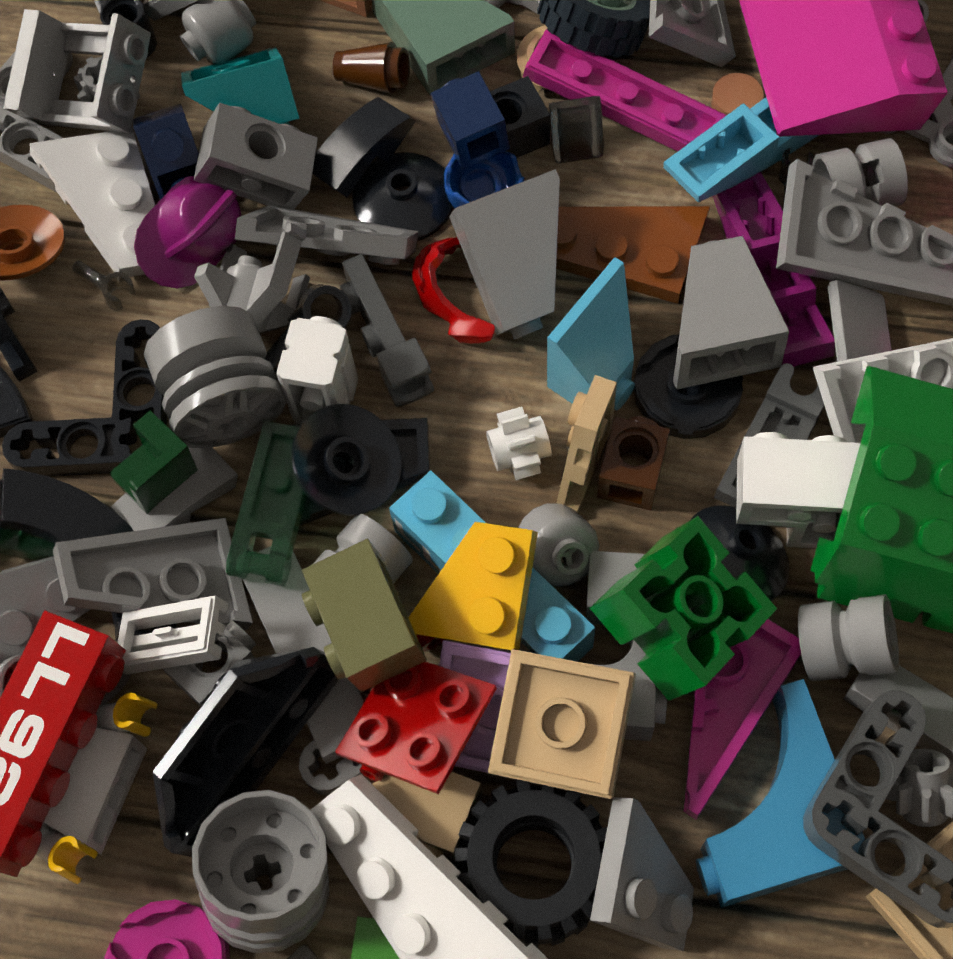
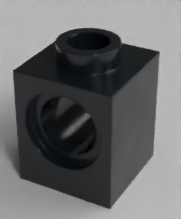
M529 76L490 91L505 119V123H512L506 124L510 149L505 152L512 153L518 158L550 145V113Z

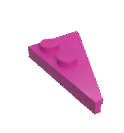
M769 619L750 639L730 647L735 655L706 686L695 690L683 812L695 820L701 814L773 701L779 688L783 685L801 657L799 638Z

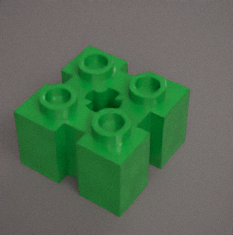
M699 516L663 536L634 564L637 568L636 570L620 578L589 608L620 645L634 640L645 652L646 655L637 665L668 701L706 686L735 655L730 647L750 639L777 610L776 606L746 572L733 577L721 563L729 552Z

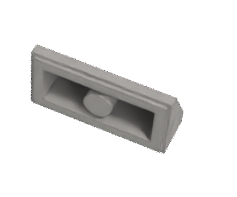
M840 280L829 282L828 293L837 362L892 351L885 299L882 294Z
M900 665L897 673L869 676L859 672L843 698L845 701L864 712L882 693L890 690H900L911 694L920 702L926 716V726L917 746L922 749L939 751L946 755L949 760L953 761V698ZM892 709L886 714L889 718L887 727L897 732L902 728L899 724V719L902 715Z

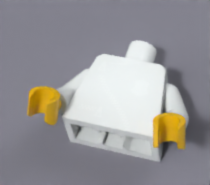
M126 693L116 703L101 704L96 712L98 722L95 733L88 745L78 750L68 770L70 773L68 789L60 803L50 808L40 829L42 840L36 855L46 861L53 872L75 884H79L82 880L75 873L76 866L81 858L89 855L95 859L97 854H102L147 750L137 738L125 732H132L142 737L149 736L151 728L141 724V718L145 711L150 708L156 709L158 704L135 693Z

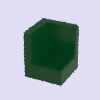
M151 410L133 424L142 446L111 471L113 481L146 514L198 470L188 446Z

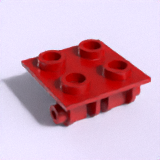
M425 661L372 688L335 753L362 764L359 771L375 782L381 781L384 775H390L439 795L497 687L494 684Z

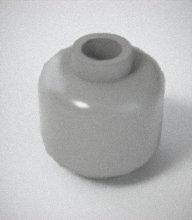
M198 0L182 13V23L186 32L180 38L187 50L197 61L206 57L211 63L222 65L252 44L254 38L252 27L256 25V20L243 0Z
M546 503L532 509L522 519L518 528L538 532L533 568L552 586H570L581 581L589 574L590 554L593 551H599V541L593 527L574 509L560 503Z

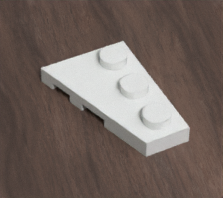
M131 128L130 133L109 131L29 143L31 157L39 168H44L55 184L56 192L65 204L69 203L84 224L86 234L116 276L122 279L144 275L145 273L137 263L134 241L137 228L147 213L155 206L133 129Z

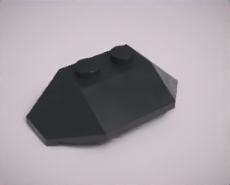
M310 647L240 660L217 680L211 695L193 719L181 728L176 741L153 770L164 846L171 853L192 857V847L199 828L215 808L241 793L257 790L338 682L324 651Z

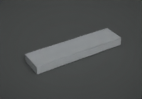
M288 539L237 562L239 572L276 654L310 647L324 651L323 647L332 643L325 625L322 624L317 627L304 605L301 594L310 589ZM346 677L338 680L307 721L308 727L326 764L341 757L335 751L364 703L358 688Z

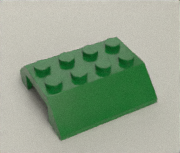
M866 366L851 424L865 427L834 541L819 537L810 569L815 574V583L818 584L817 597L848 606L850 600L886 594L895 619L913 623L919 614L923 612V626L953 634V389L872 366Z

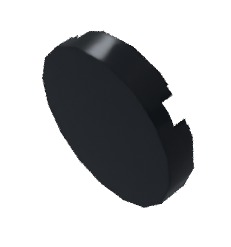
M679 334L670 335L654 343L640 358L634 379L636 405L645 418L655 421L659 427L670 429L669 435L682 439L707 437L723 429L737 413L743 392V376L676 389L673 377Z

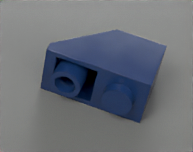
M181 103L133 119L134 131L161 200L178 182L186 177L195 175L199 154Z

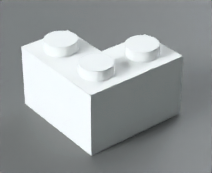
M763 432L753 437H744L737 458L736 524L787 527L786 547L817 548L819 537L834 541L860 443L847 442L846 439L834 435L819 436L813 440L788 439L784 434L777 432Z

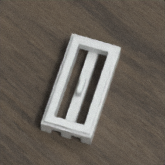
M215 595L124 612L117 642L126 650L123 656L125 662L123 673L133 674L219 660L222 648L215 644V638L224 637L225 625L218 621V617L227 614L228 603ZM201 619L198 625L176 629L172 627L153 630V633L134 636V631Z

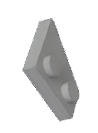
M613 797L590 921L663 949L684 951L687 930L693 918L692 899L694 888L641 803L634 798Z

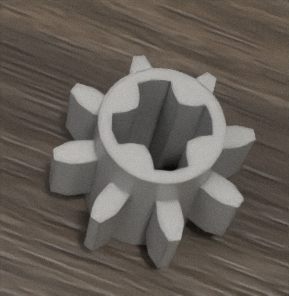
M913 750L886 797L887 800L896 801V814L902 815L906 821L922 827L938 826L943 824L948 817L953 818V761L936 750Z

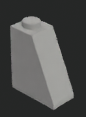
M556 169L459 206L449 216L490 321L495 326L496 336L510 330L515 340L544 328L540 318L554 312L560 178Z
M743 236L719 241L714 240L691 246L673 377L676 389L781 367L789 330Z

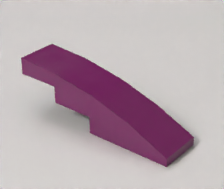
M761 171L736 186L714 195L713 199L726 238L743 236L789 330L782 365L788 363L794 367L833 357L835 355L834 337L815 304L817 288L810 276L776 269L783 210Z

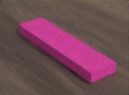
M547 29L527 62L523 77L529 76L532 82L675 151L681 150L727 116L611 59L588 51L584 52L571 44H566Z

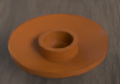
M33 205L0 207L1 281L31 276L45 269L57 259L64 248L65 232L61 221L56 215L44 208Z

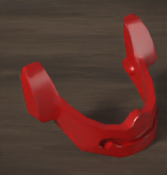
M446 238L425 246L416 257L412 270V279L423 307L432 314L449 322L448 335L459 343L472 344L490 341L495 331L494 324L469 316L459 310L444 296L437 285L436 270L442 263L445 255H451L457 248H461L458 238Z

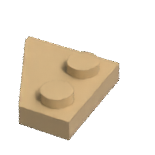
M598 375L594 376L587 394L577 393L567 424L572 425L567 440L569 451L556 503L568 506L577 513L580 511L613 425L617 382Z

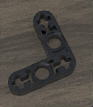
M143 319L131 321L118 333L115 351L112 417L33 421L14 426L5 435L2 443L3 455L14 470L28 471L49 477L110 474L115 467L133 453L128 446L135 444L137 441V432L133 426V421H138L151 410L167 426V415L162 406L164 395L160 394L157 390L149 367H140V359L134 350L141 346L143 339H150L160 329L156 323ZM140 384H150L155 387L153 398L145 405L134 406L127 403L128 393L133 387ZM86 435L98 438V447L92 455L82 459L71 456V447L78 438ZM36 440L41 449L32 450L31 458L25 459L20 451L27 450L30 446V441ZM50 449H57L59 458H56Z

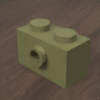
M368 538L302 569L310 589L301 594L302 599L314 624L317 627L322 624L325 625L332 643L323 648L328 663L338 680L346 677L363 692L427 661L383 558Z

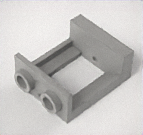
M24 9L3 109L20 117L30 119L39 125L130 133L145 60L148 55L151 33L119 14H112L110 25L63 23L40 10ZM68 53L103 55L93 102L59 100Z

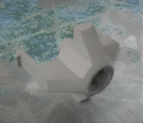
M292 222L287 224L285 232L281 233L273 263L262 267L260 260L246 256L247 251L234 244L224 254L220 269L210 263L198 266L194 277L205 295L209 307H240L252 313L259 333L289 326L290 322L287 319L297 309L302 293L307 290L310 277L304 274L293 278L286 305L280 301L287 294L302 241L306 237V231Z

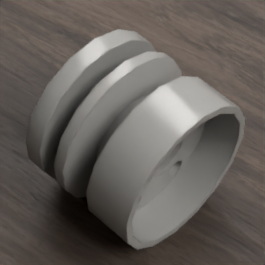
M216 306L182 315L158 329L147 341L144 356L157 390L160 394L164 395L162 406L169 418L171 431L189 448H213L250 437L262 430V426H269L281 415L286 405V400L277 381L271 362L265 360L267 352L252 313L240 307Z
M264 790L244 792L219 804L201 824L192 847L193 877L199 891L202 908L213 931L232 947L256 954L283 951L305 939L322 919L330 896L326 838L315 814L292 796ZM262 875H268L273 887L268 890H261L257 878Z

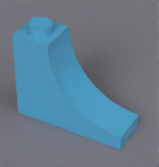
M804 679L782 685L773 699L780 730V751L776 773L767 795L761 804L737 825L707 838L701 847L703 857L696 859L698 875L706 895L716 894L721 908L847 870L846 867L812 844L804 831L803 816L805 810L835 761ZM835 808L828 814L822 812L829 819V825L826 829L831 834L835 835L843 829L848 830L841 823L844 813L840 809ZM863 832L858 835L854 834L861 839L852 847L857 853L860 845L865 840Z

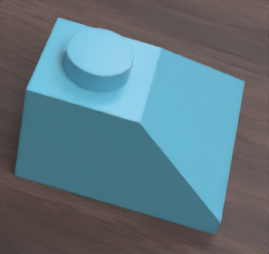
M614 257L547 337V387L573 404L577 393L587 394L594 376H601L617 382L614 409L617 411L630 397L635 383L631 381L634 354L624 262Z

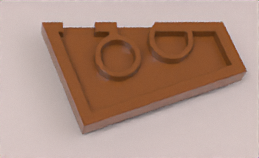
M710 206L559 207L556 269L596 280L612 259L616 257L624 262L626 287L628 290L678 304L687 279L691 246L699 245L708 219Z

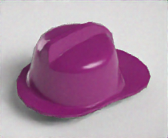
M190 176L178 182L147 213L136 230L134 241L135 255L138 265L148 278L160 286L178 289L197 283L194 276L198 266L206 263L216 266L227 249L236 242L237 218L242 216L238 201L236 200L237 195L232 190H224L220 186L209 183H199L193 181L194 176Z

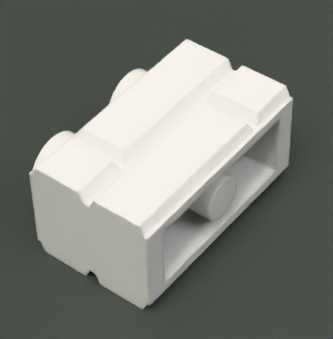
M315 316L310 318V320L303 318L291 320L286 336L285 345L287 350L282 351L276 374L292 419L297 424H302L311 414L323 407L334 404H350L349 401H353L358 376L350 344H348L347 332L337 321L327 317Z

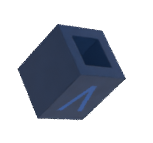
M479 71L464 78L453 79L442 88L431 92L438 123L462 170L510 149L505 119Z

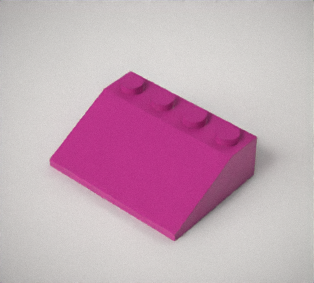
M739 0L776 133L779 137L920 130L948 93L918 0Z

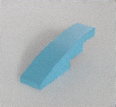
M765 97L752 108H748L744 103L664 161L663 168L697 202H700L734 187L760 171L767 169L818 135L779 137L776 133L767 97Z

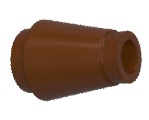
M394 42L346 51H336L333 58V75L338 82H346L394 93L396 88L404 89L408 84L410 75L409 54L405 47H397Z

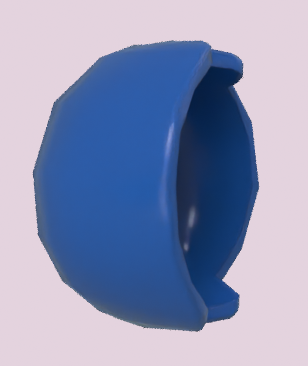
M505 151L462 170L454 154L444 171L445 192L454 208L524 182L525 179L521 175L516 156Z

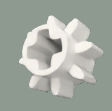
M523 407L497 413L498 428L486 431L488 445L497 471L510 468L515 480L540 474V459L552 456L549 437L541 416L528 419L527 414H524Z

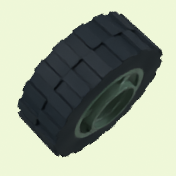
M540 0L537 14H540L539 19L542 24L546 25L547 30L551 34L558 36L566 44H571L579 50L595 53V55L621 57L622 55H632L634 51H638L649 26L650 0Z

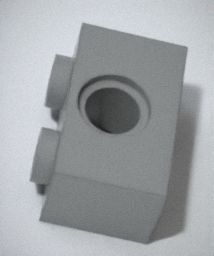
M219 103L203 128L193 181L217 185L224 190H232L238 196L267 206L294 210L310 191L318 138L303 133L292 125L278 124L253 115L245 108Z

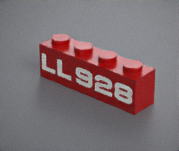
M44 610L0 697V873L17 877L21 868L27 866L37 854L42 840L41 826L50 808L57 806L63 799L70 782L68 770L78 750L85 748L92 739L98 722L96 712L106 692H111L119 683L125 665L123 656L126 650L109 635Z

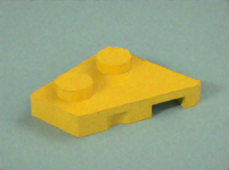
M474 522L410 614L409 619L415 633L506 650H520L538 532Z

